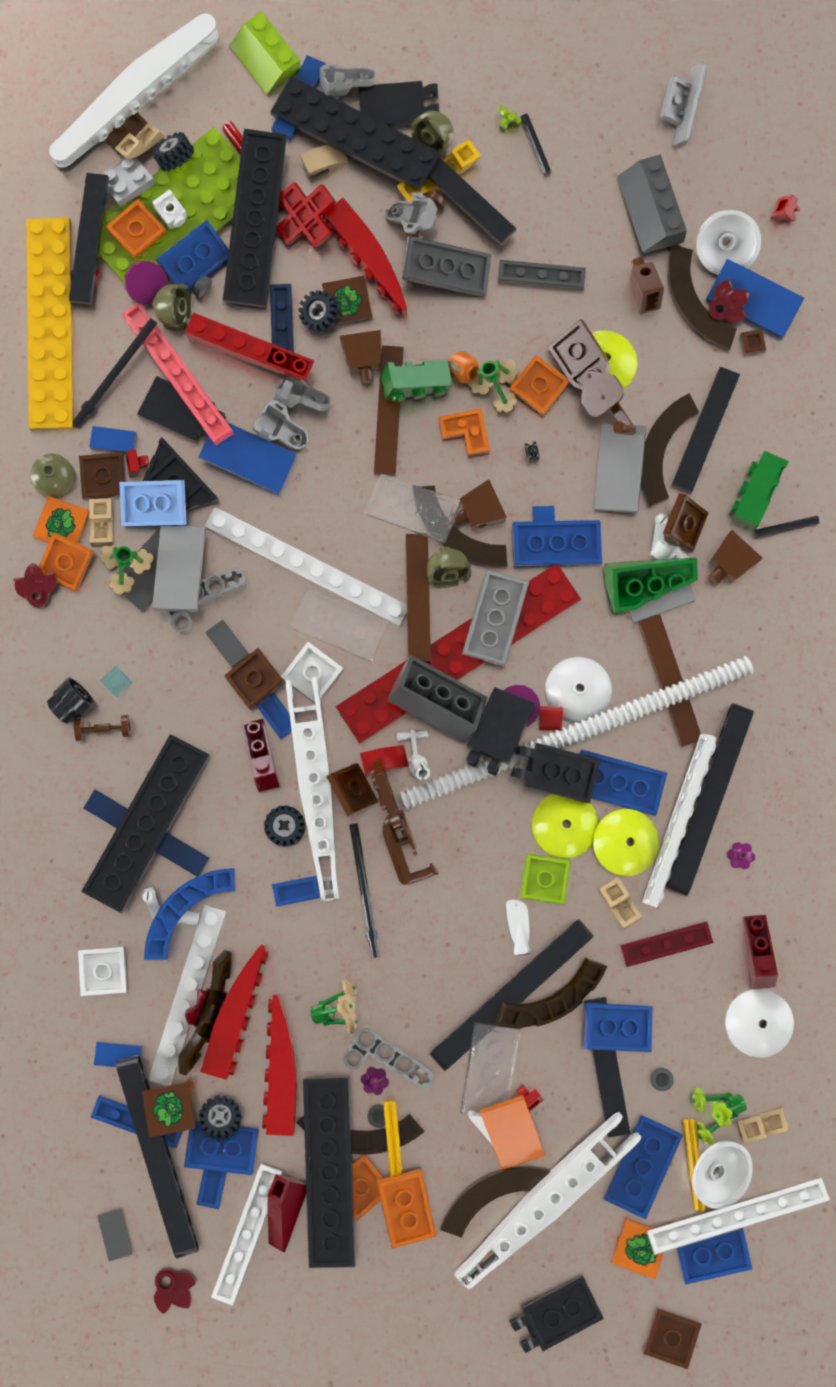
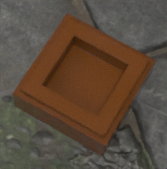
M762 329L741 332L740 338L744 355L766 351Z

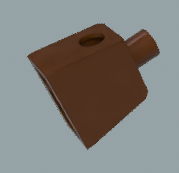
M643 257L633 259L631 261L633 268L631 270L630 284L640 314L661 309L664 287L654 263H645Z
M381 330L341 335L340 344L350 374H360L361 384L374 382L372 372L379 371L381 368Z
M490 480L485 481L459 499L461 510L451 514L456 526L468 522L471 530L504 523L507 518Z
M731 530L709 562L715 569L708 578L716 585L724 578L733 583L756 566L763 557Z

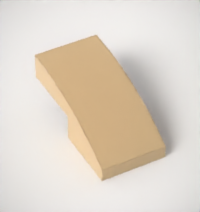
M148 122L135 137L128 133L115 149L129 160L148 151L164 135Z
M329 145L300 154L309 177L327 168L331 171L349 162L345 153Z
M112 498L89 499L91 546H112Z
M619 878L599 888L623 930L643 919Z
M783 1107L738 1121L744 1144L790 1130Z

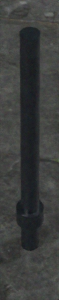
M152 318L149 319L88 401L85 400L81 406V411L73 420L74 425L80 427L89 414L92 415L96 409V404L158 324Z
M358 823L350 824L349 827L367 930L365 938L369 942L371 958L380 957L377 941L379 934L378 930L375 929Z

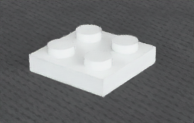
M307 642L281 677L284 680L290 679L294 688L315 703L311 681L312 676H317L321 699L343 671V668L311 643Z
M125 947L78 950L81 996L127 993Z

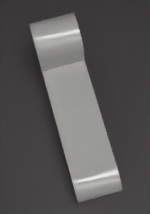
M231 568L201 579L198 606L244 589L247 585V578L243 570ZM235 575L240 578L238 584H235L233 581V576ZM223 579H226V580H227L228 585H229L228 588H226V585H225ZM213 583H220L221 589L219 591L212 592L210 590V586ZM166 611L171 626L178 634L183 635L191 631L193 623L189 612ZM180 618L187 619V624L183 628L176 627V622Z
M362 1029L358 1032L343 1057L344 1065L350 1070H356L362 1066L368 1055H370L419 1088L429 1087L434 1080L433 1072L429 1067L370 1029ZM364 1033L370 1034L373 1038L372 1043L368 1046L360 1043V1036ZM382 1046L390 1047L392 1051L391 1056L382 1058L379 1055V1048ZM350 1053H357L360 1057V1062L356 1065H351L347 1061V1056ZM402 1058L408 1059L411 1063L410 1068L406 1071L398 1068V1061ZM415 1064L419 1066L416 1069L419 1073L428 1072V1082L424 1080L420 1083L419 1076L415 1073L413 1077L409 1076Z

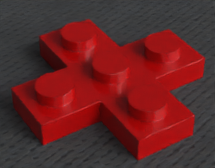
M292 182L280 194L279 199L289 211V214L276 226V230L287 245H291L305 233L313 246L318 248L333 234L321 216L336 201L324 185L320 184L306 197L298 184Z

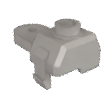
M335 64L323 65L320 68L319 75L320 87L327 96L338 99L339 96H346L352 87L373 86L375 84V71L369 68H344Z
M414 192L411 195L415 197L413 200L396 201L389 210L386 209L385 211L387 219L396 224H402L404 232L415 234L418 230H431L437 221L436 212L438 208L433 199L424 196L423 193Z
M286 375L275 386L273 399L284 403L287 409L302 403L315 410L327 411L331 402V398L327 394L309 387L303 380Z
M277 399L267 402L263 406L252 425L253 431L261 438L269 441L277 440L291 450H300L309 441L307 431L289 419L286 405Z

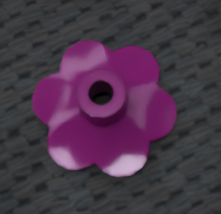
M736 842L732 845V849L728 850L727 858L730 859V865L733 868L748 869L750 862L755 860V854L752 852L750 844Z
M369 1067L366 1074L361 1076V1083L364 1085L363 1089L368 1094L373 1092L375 1095H380L383 1092V1088L389 1085L386 1071L382 1068Z

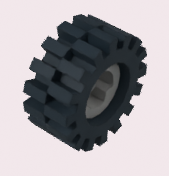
M316 290V293L314 291L309 292L310 296H304L306 301L303 302L301 300L300 302L303 308H298V312L302 313L299 315V318L303 320L302 323L319 333L320 331L323 333L327 332L326 329L332 330L333 327L331 325L334 324L336 326L338 322L335 319H340L341 316L337 313L341 312V308L338 307L339 302L325 291ZM319 306H323V312H320L317 317L315 312L319 310Z

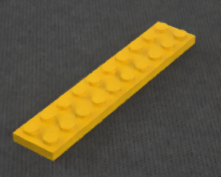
M70 217L26 219L29 430L74 429L72 302L69 301L72 280L70 273L72 271Z

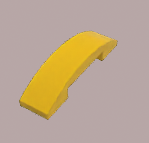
M467 139L452 149L451 154L442 160L458 175H461L481 156L471 141ZM427 179L422 190L418 193H423L426 196L427 192H436L439 188L430 179ZM403 183L397 185L406 201H411L415 198L411 195L414 192H418L417 190Z

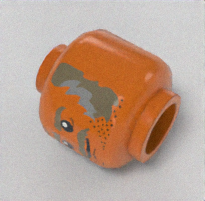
M459 351L449 358L450 375L461 383H469L478 377L479 361L472 355Z

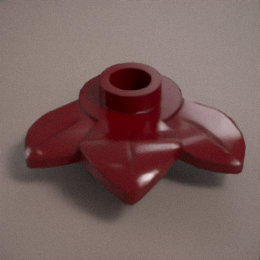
M729 279L721 282L714 290V300L709 305L710 316L716 320L726 319L731 323H738L744 320L746 314L741 308L747 303L749 292L733 290ZM717 305L724 307L722 313L716 312L715 308Z
M31 563L24 573V578H14L13 585L17 594L27 598L32 606L42 607L48 602L49 594L55 590L57 578L55 573L44 575L38 565ZM36 592L40 593V598L38 600L34 598V594Z
M207 988L206 991L198 989L196 1005L185 1011L186 1023L188 1025L193 1024L194 1027H197L203 1014L210 988Z
M171 1269L159 1271L155 1277L157 1290L154 1294V1303L158 1310L165 1314L171 1304L181 1308H189L191 1295L188 1289L196 1284L195 1279L184 1271L177 1273ZM163 1277H169L171 1279V1283L164 1284Z

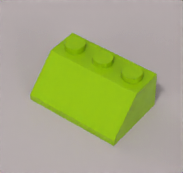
M262 11L243 24L229 45V48L267 96L286 83L291 76L297 75L301 68L300 59Z

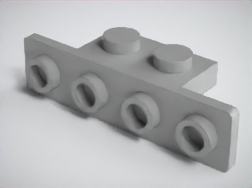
M701 62L691 68L688 82L676 76L669 79L660 118L677 126L672 144L675 147L686 143L691 137V126L696 117L695 110L697 102L701 97L702 82L706 76L707 63Z

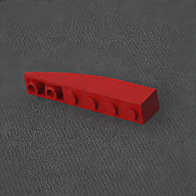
M341 198L323 214L325 223L337 236L338 244L343 249L347 248L351 253L349 256L356 265L360 264L364 269L365 277L370 282L372 280L375 282L379 294L383 298L387 297L393 311L396 314L400 313L403 318L406 317L407 306L384 250L344 198Z
M194 312L185 331L189 340L245 362L303 381H307L315 362L310 358Z
M260 945L245 964L226 996L212 1029L201 1073L225 1080L229 1078V1075H234L237 1062H234L235 1054L241 1052L244 1041L240 1039L242 1030H247L250 1018L246 1017L248 1009H253L256 995H253L255 986L259 987L263 975L259 973L261 964H266L269 951H265V945Z
M274 994L273 999L268 1000V1013H272V1021L267 1023V1036H271L270 1045H266V1059H270L269 1068H265L264 1082H268V1092H264L263 1106H267V1115H263L262 1129H266V1135L294 1136L297 1099L296 1061L287 1017L280 996Z

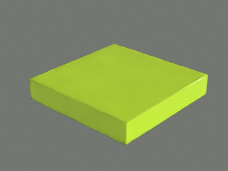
M527 853L520 898L565 905L571 860Z

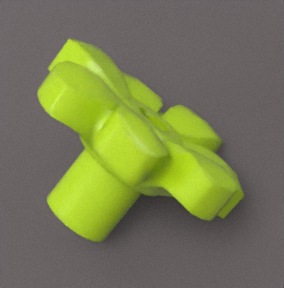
M499 105L497 109L503 116L499 123L501 127L506 129L510 122L521 123L522 119L517 116L516 112L513 110L509 111L503 105Z

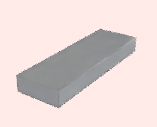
M688 584L676 591L672 590L662 595L661 598L655 601L651 600L638 609L629 610L633 623H637L640 620L691 603L696 598L691 585Z

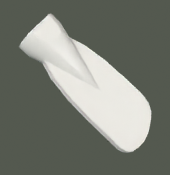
M509 900L506 903V912L510 935L515 945L514 956L531 954L528 945L530 927L527 906L519 900Z

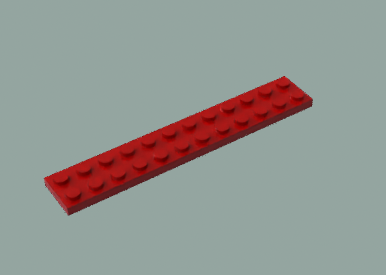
M553 565L529 580L511 646L581 601L580 596L559 565ZM472 618L430 645L431 662L427 664L457 681L486 662L462 655ZM406 661L335 706L359 744L409 713L387 701L392 686Z

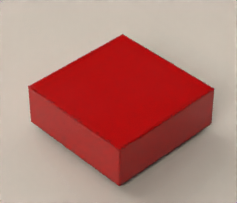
M540 706L539 729L561 730L563 707Z

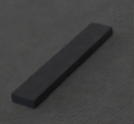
M441 158L438 160L428 179L502 246L516 232V227Z
M86 173L69 301L72 303L92 305L109 176L105 174Z
M719 367L671 486L688 493L693 492L740 374L724 367Z
M606 997L584 1000V1009L585 1003L607 1004ZM592 1050L604 1121L617 1112H620L623 1116L621 1122L607 1134V1137L631 1134L616 1051Z

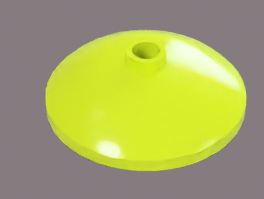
M612 331L592 333L604 353L610 357L609 374H614L623 388H626L633 380L637 370V356L633 346L625 337Z
M551 794L543 799L535 809L532 818V832L537 844L549 855L562 859L574 858L585 853L593 845L594 832L599 820L591 803ZM564 820L570 821L571 826L569 828L563 827L562 823Z
M619 809L610 812L600 820L595 829L593 849L596 858L605 869L616 875L633 876L644 872L653 864L659 852L660 840L657 828L649 817L637 810ZM628 838L633 840L632 846L626 844Z

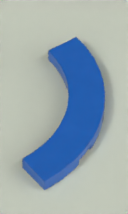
M234 868L211 871L191 879L167 898L150 925L144 947V961L167 960L172 932L180 918L193 905L212 895L235 891Z

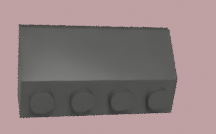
M661 154L641 159L618 175L617 179L642 253L684 243L687 229Z
M410 655L395 680L387 701L465 743L477 730L487 696Z

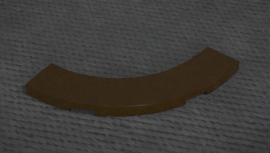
M672 245L669 255L668 273L670 290L679 312L690 327L705 337L704 339L730 351L737 329L712 318L709 311L698 298L691 278L693 250Z
M690 393L676 400L658 417L646 438L641 487L649 508L669 499L663 478V459L666 447L675 431L683 423L699 413Z
M435 485L413 487L414 499L419 515L427 530L443 547L462 551L469 562L479 564L480 566L493 568L508 567L506 545L488 544L472 539L459 531L448 520L438 502Z
M224 950L213 961L211 986L203 1014L191 1039L178 1055L179 1074L186 1076L192 1070L202 1055L199 1053L205 1042L209 1043L213 1026L227 994L224 991L226 979H230L232 960L230 951Z
M585 958L573 979L554 995L528 1004H512L502 1001L494 1023L506 1028L520 1029L530 1026L538 1027L556 1021L583 1003L582 1000L590 991H594L608 966Z
M411 1114L398 1121L400 1147L408 1144L425 1132ZM303 1115L298 1121H296V1123H297L303 1130H304V1115ZM386 1127L375 1130L351 1129L352 1154H377L388 1151Z
M539 1167L508 1168L483 1177L468 1187L456 1202L452 1204L443 1219L440 1230L462 1238L472 1218L484 1206L510 1193L531 1191L551 1171Z

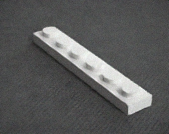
M263 1163L260 1164L211 1298L233 1306L268 1212L267 1195L275 1174L281 1175V1170Z

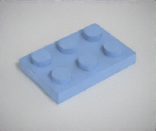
M184 480L119 482L121 526L186 525Z

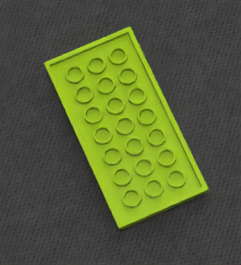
M215 126L192 144L194 153L191 158H187L188 161L186 163H182L181 167L177 166L175 170L171 169L170 171L160 169L152 175L156 182L154 186L121 208L116 204L104 213L99 255L123 283H125V274L131 265L143 260L157 263L156 258L205 220L209 221L217 234L232 223L240 155ZM168 190H171L188 216L180 227H174L171 230L155 211L152 203ZM139 199L167 229V233L135 260L109 233L106 226Z

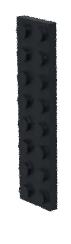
M292 76L270 111L271 116L418 192L422 190L441 157V152L331 96H327L324 92Z
M244 128L223 302L266 308L287 135Z
M171 734L169 735L83 887L82 893L121 914L123 913L210 757L208 753Z
M350 1077L304 1078L303 1099L309 1268L355 1267Z

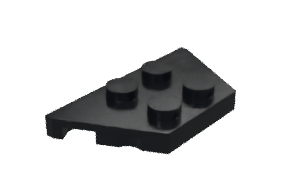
M161 437L143 481L184 480L186 510L217 502L219 500L218 497L165 439Z

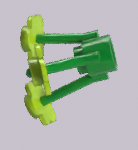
M695 1088L692 1102L694 1107L697 1108L698 1113L705 1112L706 1102L725 1101L712 1104V1116L717 1121L716 1124L706 1129L703 1123H696L699 1129L697 1131L699 1139L704 1143L707 1142L709 1145L715 1144L711 1133L720 1127L730 1125L731 1119L738 1117L739 1113L746 1111V1102L740 1094L732 1096L729 1092L724 1095L705 1097L702 1088Z

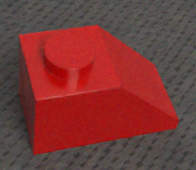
M404 745L384 747L360 753L365 777L371 776L370 770L373 769L372 761L380 758L385 772L409 767Z

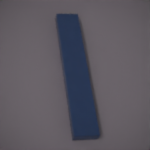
M96 789L83 807V809L115 828L118 827L127 811L126 807ZM169 833L166 834L157 850L158 854L196 877L200 876L210 859Z

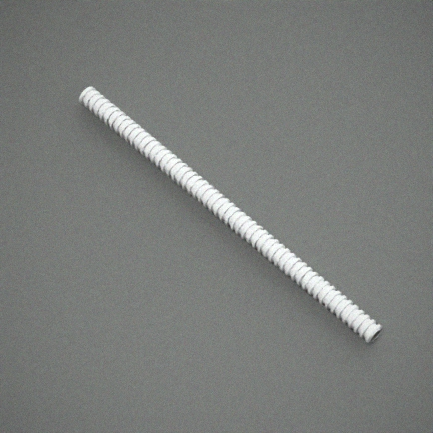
M743 656L742 660L738 658L736 662L731 661L729 665L725 663L723 667L718 666L716 670L711 669L709 673L705 671L704 675L698 674L696 678L692 676L691 680L685 679V682L682 683L680 681L678 685L672 684V687L669 688L667 686L665 690L659 689L658 693L654 691L652 695L647 694L645 698L639 697V700L634 699L632 703L627 702L625 706L621 704L620 708L614 707L612 711L608 709L607 713L601 712V715L598 716L596 714L594 718L588 717L587 721L583 719L581 723L575 722L574 726L570 724L568 728L563 727L561 731L555 730V733L552 734L550 732L548 736L542 735L541 739L537 737L536 741L530 740L528 744L524 742L523 746L534 749L535 743L564 749L565 745L571 746V743L574 742L576 744L578 740L584 741V738L587 737L589 739L591 735L597 736L598 732L602 734L604 730L610 731L611 727L615 729L617 725H624V722L630 723L631 719L635 721L637 717L643 718L644 714L648 716L649 712L655 713L657 709L659 711L662 710V707L668 708L670 704L672 706L675 705V702L681 703L682 699L686 701L688 697H695V694L701 695V692L706 693L708 689L714 690L715 686L719 688L721 684L727 685L728 681L732 683L734 679L739 680L741 676L744 678L747 674L752 675L754 671L752 663L747 656ZM516 747L509 765L502 762L497 774H500L502 770L504 772L507 771V768L512 769L515 765L518 767L520 763L526 764L529 757L517 755ZM484 758L482 762L479 760L476 768L466 765L462 770L458 768L457 772L451 771L452 774L448 775L446 773L444 777L438 776L439 779L435 780L433 778L431 782L425 781L426 784L424 785L420 783L419 787L413 786L411 790L407 788L406 792L400 791L399 797L404 809L409 810L410 806L414 808L416 807L415 804L421 805L423 801L429 802L428 799L431 798L434 800L436 796L441 797L443 793L447 795L448 791L454 792L456 788L460 790L461 786L467 787V784L471 783L472 785L476 780L480 782L481 778L485 780L489 775L493 777L494 775L489 774L487 770L492 758Z

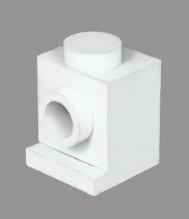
M168 190L152 202L155 211L170 230L174 227H180L185 222V219L188 218L185 209L171 190Z

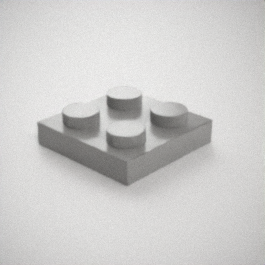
M136 157L129 160L126 158L103 173L109 176L107 192L120 208L156 184L153 177Z

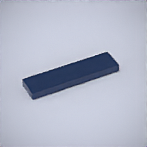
M270 284L272 344L294 352L292 285Z

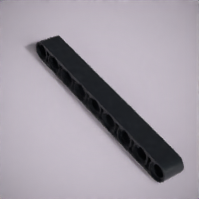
M732 703L728 710L715 752L709 763L708 772L701 785V792L696 799L694 812L687 824L686 835L681 841L678 857L673 863L671 877L666 883V889L688 896L753 717L754 711Z
M580 919L575 921L430 1053V1056L444 1071L449 1069L496 1026L494 1020L502 1001L512 1004L522 1003L594 937L592 932Z
M139 1054L115 1062L116 1070L173 1254L178 1259L199 1252L196 1234L165 1135L149 1138L142 1090L150 1089L141 1058Z

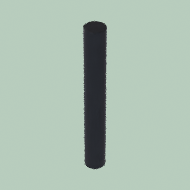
M523 114L520 118L544 175H548L552 171L529 115Z
M818 515L756 529L753 530V534L756 539L816 525L820 521Z

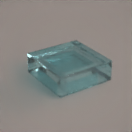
M117 666L100 680L115 697L132 683Z

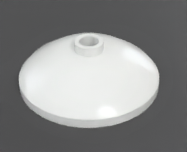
M723 210L710 216L701 226L696 239L697 255L701 263L709 271L719 275L727 259L748 269L758 257L761 248V234L756 222L750 216L738 210ZM724 237H729L727 244L722 243Z
M572 657L558 663L550 672L545 685V695L549 707H563L562 719L572 723H581L583 719L587 721L588 717L594 718L596 714L598 716L601 715L600 713L604 712L607 708L612 694L611 681L604 668L597 662L584 657ZM581 684L584 687V690L582 692H578L576 690V685Z
M751 989L741 993L732 1001L726 1013L725 1026L730 1041L739 1051L752 1057L764 1058L777 1054L788 1044L793 1033L794 1020L790 1007L781 996L766 989ZM762 1019L766 1021L764 1028L759 1027V1021Z
M721 1141L710 1146L701 1155L694 1168L692 1179L694 1193L700 1202L710 1208L721 1209L731 1206L743 1196L750 1184L753 1171L752 1160L748 1151L734 1141Z

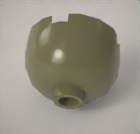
M439 111L424 112L411 124L414 130L412 138L425 143L427 146L441 152V154L447 150L453 141L454 129L448 117Z
M168 284L162 287L156 294L152 304L159 321L164 325L174 328H184L187 326V323H185L186 318H191L193 310L192 294L187 293L185 289L188 288L187 285Z
M44 454L36 459L31 467V482L37 492L44 497H63L74 486V468L66 458L59 454Z
M443 547L439 549L428 560V582L430 584L434 582V586L438 588H449L458 586V581L463 579L464 582L468 581L471 577V567L468 558L462 551L454 548Z

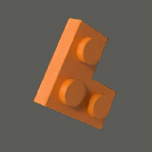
M481 408L438 417L443 440L464 436L468 456L490 452Z

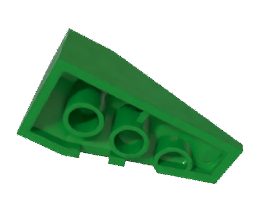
M697 558L638 560L604 564L605 586L614 612L638 609L651 600L655 601L672 590L676 591L698 580Z

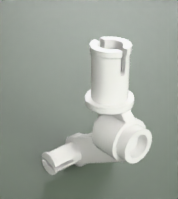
M662 513L658 514L655 518L653 551L650 554L656 559L690 558L680 549L679 545L670 546L664 541L665 535L663 531L668 517Z
M413 728L406 732H396L397 742L410 740L412 756L408 759L411 775L416 776L419 780H422V776L424 780L430 776V770L427 767L428 762L425 757L418 754L416 739L428 738V730H414Z
M148 886L142 891V897L154 919L160 909V905L154 888ZM186 911L178 923L198 926L200 912Z

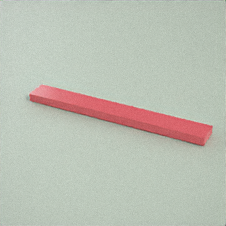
M140 303L122 313L124 319L136 335L140 333L151 318ZM156 325L143 342L144 347L217 446L233 435V430Z

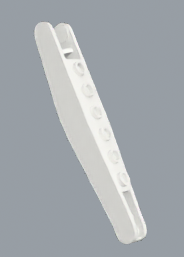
M209 14L199 15L132 62L81 116L52 143L49 153L54 164L61 168L68 167L95 144L104 141L109 133L113 131L114 127L119 128L122 126L125 118L128 119L131 115L136 114L144 105L213 48L219 39L216 21L213 16Z
M312 676V689L316 704L312 706L294 708L292 682L290 679L285 680L299 790L318 877L321 902L339 900V890L336 872L332 787L326 778L330 774L318 680L317 676ZM316 710L318 720L296 723L295 713ZM330 856V876H323L319 857ZM324 881H326L327 890H325ZM334 894V897L326 898V895Z
M620 1112L612 1115L550 1170L551 1172L520 1200L478 1249L456 1270L454 1276L467 1290L474 1287L488 1273L555 1221L640 1141L641 1135L636 1132L613 1150L603 1139L621 1122L623 1116ZM598 1142L610 1153L602 1161L591 1151ZM492 1249L495 1254L481 1265L479 1263L481 1259Z

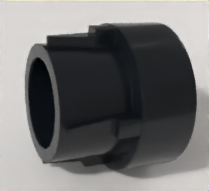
M68 677L53 692V695L47 700V705L59 720L68 724L77 717L84 715L95 705V702L80 683Z

